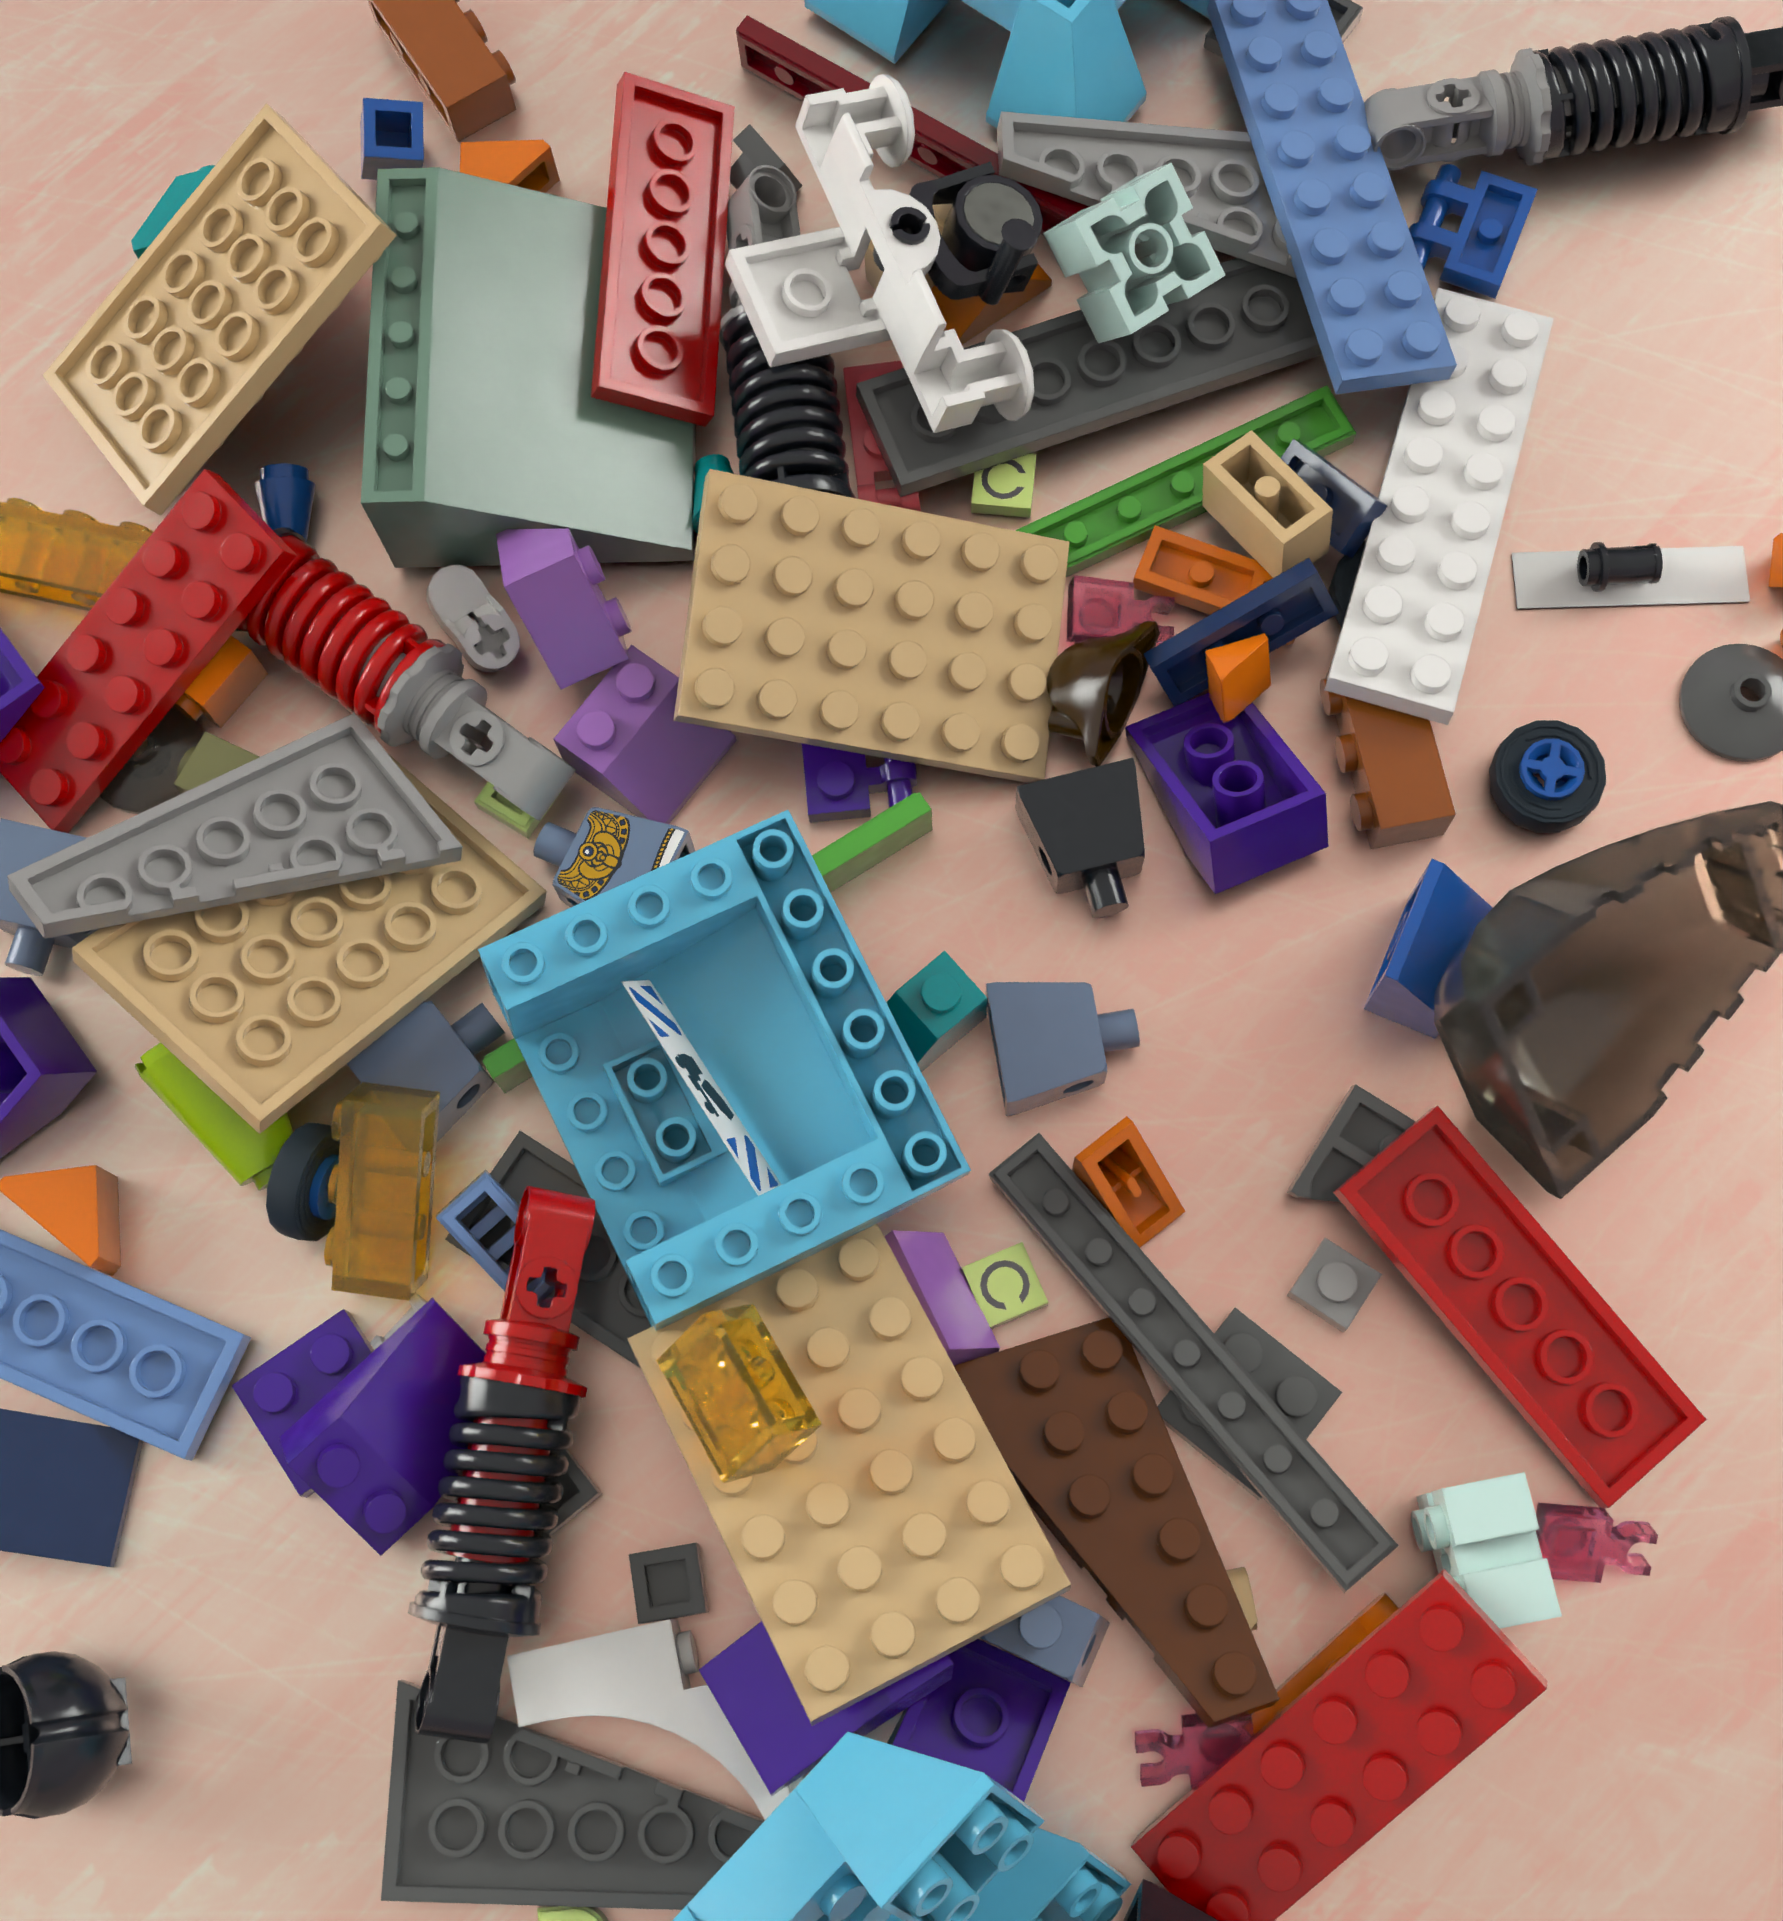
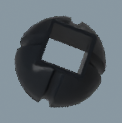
M57 1651L23 1656L0 1667V1816L15 1815L37 1819L65 1814L87 1803L98 1794L109 1782L119 1766L132 1764L125 1677L112 1679L96 1664L76 1654Z

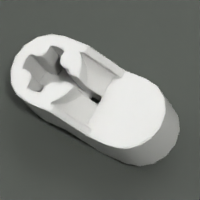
M449 565L441 568L434 574L427 588L426 601L441 628L455 642L464 658L473 668L482 672H496L504 669L515 659L520 648L519 634L505 609L490 595L476 573L463 565Z

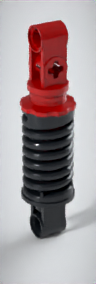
M533 1186L525 1188L516 1218L514 1250L500 1318L486 1320L483 1334L487 1335L489 1339L485 1349L487 1353L484 1355L483 1362L459 1365L457 1375L461 1376V1394L458 1402L455 1404L454 1414L458 1420L469 1422L453 1424L450 1428L449 1439L452 1444L465 1449L449 1450L444 1456L443 1464L448 1471L462 1476H445L439 1481V1495L457 1503H439L434 1507L432 1514L434 1522L449 1527L450 1530H433L427 1538V1545L431 1551L455 1556L456 1558L455 1561L429 1559L422 1564V1577L430 1580L428 1590L420 1591L415 1596V1601L410 1602L408 1614L437 1625L429 1667L425 1673L418 1698L415 1718V1733L418 1735L487 1744L491 1738L497 1717L500 1678L508 1638L540 1635L541 1623L538 1620L542 1595L535 1588L536 1586L530 1584L542 1583L547 1578V1564L539 1558L547 1556L552 1552L553 1540L549 1534L543 1531L553 1529L557 1525L558 1513L556 1509L546 1504L559 1502L564 1491L559 1481L549 1477L563 1476L568 1471L569 1465L567 1457L554 1451L566 1450L573 1445L574 1435L567 1428L568 1420L577 1417L581 1399L586 1398L587 1387L567 1377V1365L570 1363L569 1355L572 1351L578 1350L580 1340L579 1336L569 1332L583 1257L587 1250L594 1224L595 1200L592 1198ZM543 1272H545V1283L555 1287V1295L553 1298L541 1300L538 1306L537 1294L527 1291L528 1280L541 1277Z

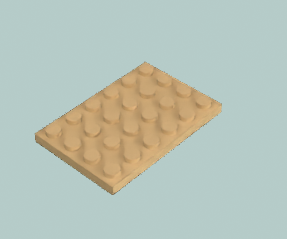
M266 103L42 376L141 504L161 516L175 498L185 490L187 484L213 453L223 445L226 438L250 409L261 400L266 390L287 365L302 351L304 345L330 314L340 306L343 299L367 270L378 261L383 251L397 235L286 119Z
M710 469L704 481L673 721L1025 783L1044 780L1050 733L1048 730V720L1052 712V702L1047 691V677L1050 667L1058 657L1069 541Z
M389 753L388 755L463 846L461 861L100 928L72 947L73 962L259 1134L479 958L478 949L504 938L545 903L547 891Z
M878 1224L658 1331L652 1326L627 1338L812 1726L1070 1590L1071 1583Z

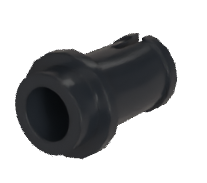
M1594 542L1590 549H1582L1579 552L1577 560L1579 582L1582 586H1591L1595 592H1602L1607 585L1657 583L1661 578L1663 569L1661 549L1659 546H1656V543L1642 546L1606 548L1604 543Z

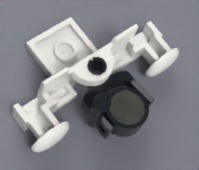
M882 74L874 77L869 89L846 93L844 88L805 95L795 128L840 227L730 249L725 262L727 271L770 368L892 340L933 433L972 424L979 409L994 404L998 412L1007 420H1019L1031 408L1034 396L1033 368L1027 350L1016 335L1004 329H993L987 335L984 345L964 350L955 329L944 331L947 323L925 275L928 273L940 292L953 300L979 296L985 303L996 305L1004 293L1024 292L1038 265L1034 253L1030 254L1040 236L1043 222L1038 203L1031 193L1016 181L994 175L995 170L991 162L935 180L917 183L911 188L909 195L892 189L874 190L869 179L874 167L871 160L874 154L873 149H876L883 162L891 168L904 164L912 153L915 139L914 116L907 93L901 84L891 76ZM953 204L944 222L941 235L932 205ZM872 240L874 245V261L879 269L883 271L873 298L861 300L848 271L860 268L866 250Z

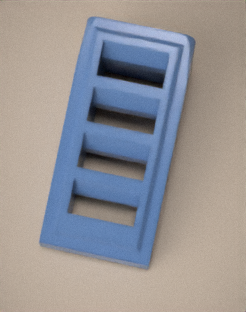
M485 1170L439 1211L436 1219L505 1292L510 1265L504 1269L497 1260L514 1245V1230L519 1205L493 1176ZM489 1195L497 1205L472 1228L468 1229L461 1220ZM508 1215L515 1224L486 1249L479 1240L501 1219ZM543 1272L541 1277L535 1278L527 1285V1291L537 1294V1305L555 1289L554 1286H549L545 1283V1272Z

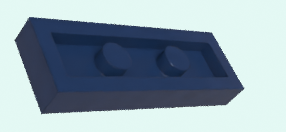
M1307 558L1145 652L1144 656L1174 706H1177L1209 688L1206 650L1265 633L1268 638L1269 653L1339 614V611L1310 558Z

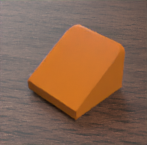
M1264 633L1205 651L1209 697L1222 722L1226 723L1234 719L1271 686L1268 638Z

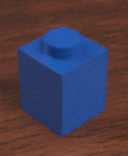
M363 98L360 121L361 179L377 180L378 169L422 168L424 162L423 102Z

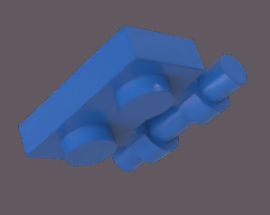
M1443 164L1439 167L1435 179L1426 184L1420 199L1423 210L1418 222L1409 227L1423 270L1425 269L1430 258L1438 257L1444 259L1446 263L1439 280L1496 299L1538 189L1485 171H1481L1475 189H1471L1458 184L1461 178V170L1457 166ZM1451 213L1463 217L1457 233L1441 228L1445 216Z

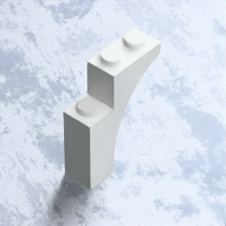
M668 1619L507 1656L519 1727L568 1717L605 1716L626 1718L670 1731L699 1746L718 1760L748 1792L765 1820L805 1778V1775H803L773 1796L770 1795L709 1687L703 1685L691 1688L688 1674L699 1672L696 1646L691 1630L680 1632L677 1619Z

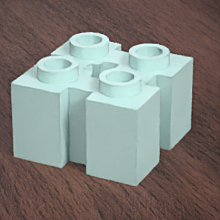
M1172 163L1135 177L1102 197L1100 203L1077 212L1043 233L1065 278L1079 273L1088 293L1078 298L1077 302L1098 343L1136 332L1168 312L1167 305L1189 299L1225 276L1224 270L1205 231L1191 235L1182 215L1191 210L1193 206Z
M1525 1472L1441 1488L1431 1493L1416 1496L1419 1510L1411 1512V1521L1420 1551L1433 1550L1438 1574L1445 1569L1499 1629L1562 1616L1547 1558L1543 1559L1536 1534L1539 1525Z

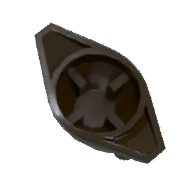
M1155 621L1143 622L1114 636L1089 638L1077 642L1065 649L1050 667L1047 677V691L1054 709L1048 720V730L1052 733L1083 740L1089 763L1093 766H1101L1122 734L1135 706L1149 667L1144 653L1156 646L1160 634L1157 622Z

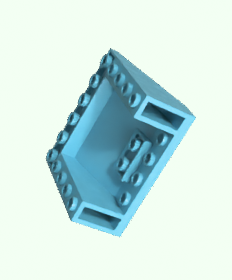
M789 810L478 949L493 995L589 1197L595 1200V1210L651 1327L654 1326L656 1331L885 1220L961 1179L971 1171ZM621 981H651L781 1183L780 1186L762 1195H757Z

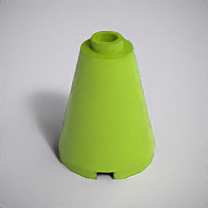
M161 1042L140 1057L143 1063L135 1064L141 1079L240 1186L254 1182L259 1191L267 1188L273 1164L283 1144L293 1133L288 1113L286 1112L259 1134Z

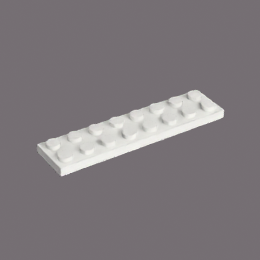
M1438 288L1434 301L1457 366L1448 380L1409 385L1378 499L1388 505V507L1381 516L1373 520L1367 536L1324 690L1448 725L1458 699L1554 318Z

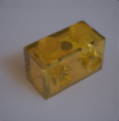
M754 1304L703 1313L656 1360L723 1483L772 1471L822 1425Z

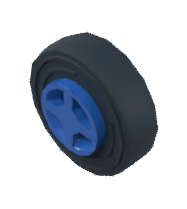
M1536 720L1516 728L1498 746L1489 768L1490 792L1499 810L1515 825L1536 833H1558L1580 824L1599 804L1606 785L1605 760L1596 743L1579 728L1559 720ZM1539 773L1540 777L1544 780V787L1534 775Z
M308 1122L295 1129L285 1141L273 1164L267 1185V1214L270 1224L277 1232L297 1240L318 1241L329 1234L341 1219L351 1198L357 1171L355 1142L348 1132L327 1124Z

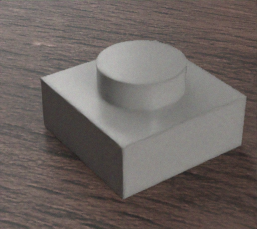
M1324 1238L1287 1296L1341 1332H1345L1382 1274L1329 1239Z

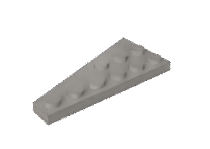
M1001 111L997 126L999 175L1091 207L1100 203L1102 197L1135 177L1172 163L1193 206L1191 210L1182 215L1191 235L1205 231L1214 250L1297 278L1291 262V255L1288 253L1287 244L1276 217L1248 132Z
M353 713L7 875L9 891L44 939L461 861L463 846L359 717Z

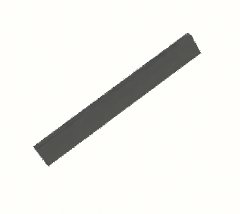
M1040 1133L1036 1134L989 1173L990 1179L1344 1593L1399 1546Z

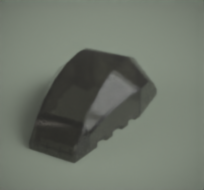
M1767 801L1703 813L1647 829L1558 865L1509 890L1476 925L1452 956L1435 989V1027L1476 1120L1551 1195L1562 1199L1656 1114L1668 1098L1661 1091L1663 1086L1678 1068L1689 1072L1704 1052V1049L1698 1044L1699 1040L1718 1016L1729 1020L1744 1001V998L1738 991L1754 970L1758 969L1766 973L1782 953L1783 804Z

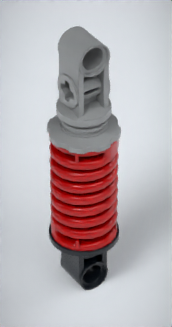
M287 527L274 529L273 531L297 556L238 626L236 631L248 632V635L254 642L260 646L267 647L273 656L285 661L293 671L303 674L312 685L320 687L331 699L338 700L347 711L355 713L362 722L375 728L381 735L380 738L388 745L396 747L404 743L408 744L416 739L421 750L434 759L452 754L494 785L493 789L540 821L576 769L532 737H526L485 707L487 701L486 689L473 679L465 680L462 678L464 665L462 664V653L451 644L443 643L441 640L428 639L423 627L418 624H410L404 613L392 610L389 603L383 598L374 597L368 587L357 584L354 578L347 572L339 571L331 560L320 558L317 551L307 544L305 539L293 529ZM486 735L494 742L488 752L480 745Z

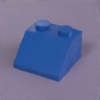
M1431 859L1410 894L1364 1006L1366 1011L1435 1039L1448 1024V1021L1456 1025L1460 1023L1473 992V989L1463 986L1471 965L1481 968L1495 937V932L1485 929L1493 907L1444 863Z

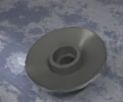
M1749 644L1723 645L1699 657L1685 674L1679 693L1682 719L1695 740L1704 748L1720 757L1741 762L1764 760L1783 751V659L1769 650ZM1740 687L1751 689L1758 696L1759 701L1745 699L1741 694Z

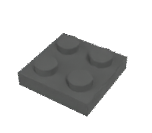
M1236 1307L1214 1333L1305 1439L1309 1437L1342 1394V1391ZM1170 1390L1157 1406L1165 1425L1257 1500L1261 1499L1262 1496Z

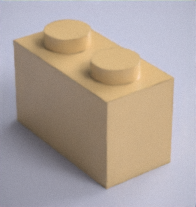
M1252 430L1203 463L1202 506L1273 578L1307 558H1310L1311 562L1314 563L1329 552L1333 509Z

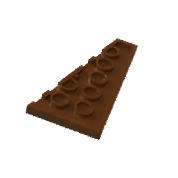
M1104 1318L954 1365L1027 1503L1080 1569L1085 1567L1106 1593V1601L1121 1620L1127 1619L1152 1650L1154 1661L1207 1727L1212 1728L1274 1706L1280 1698L1132 1344L1110 1318Z

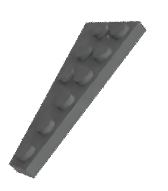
M398 1680L381 1901L682 1910L765 1821L757 1816L530 1728L519 1727L517 1723L499 1716L496 1717L494 1729L487 1744L418 1735L415 1733V1718L421 1686L406 1680Z

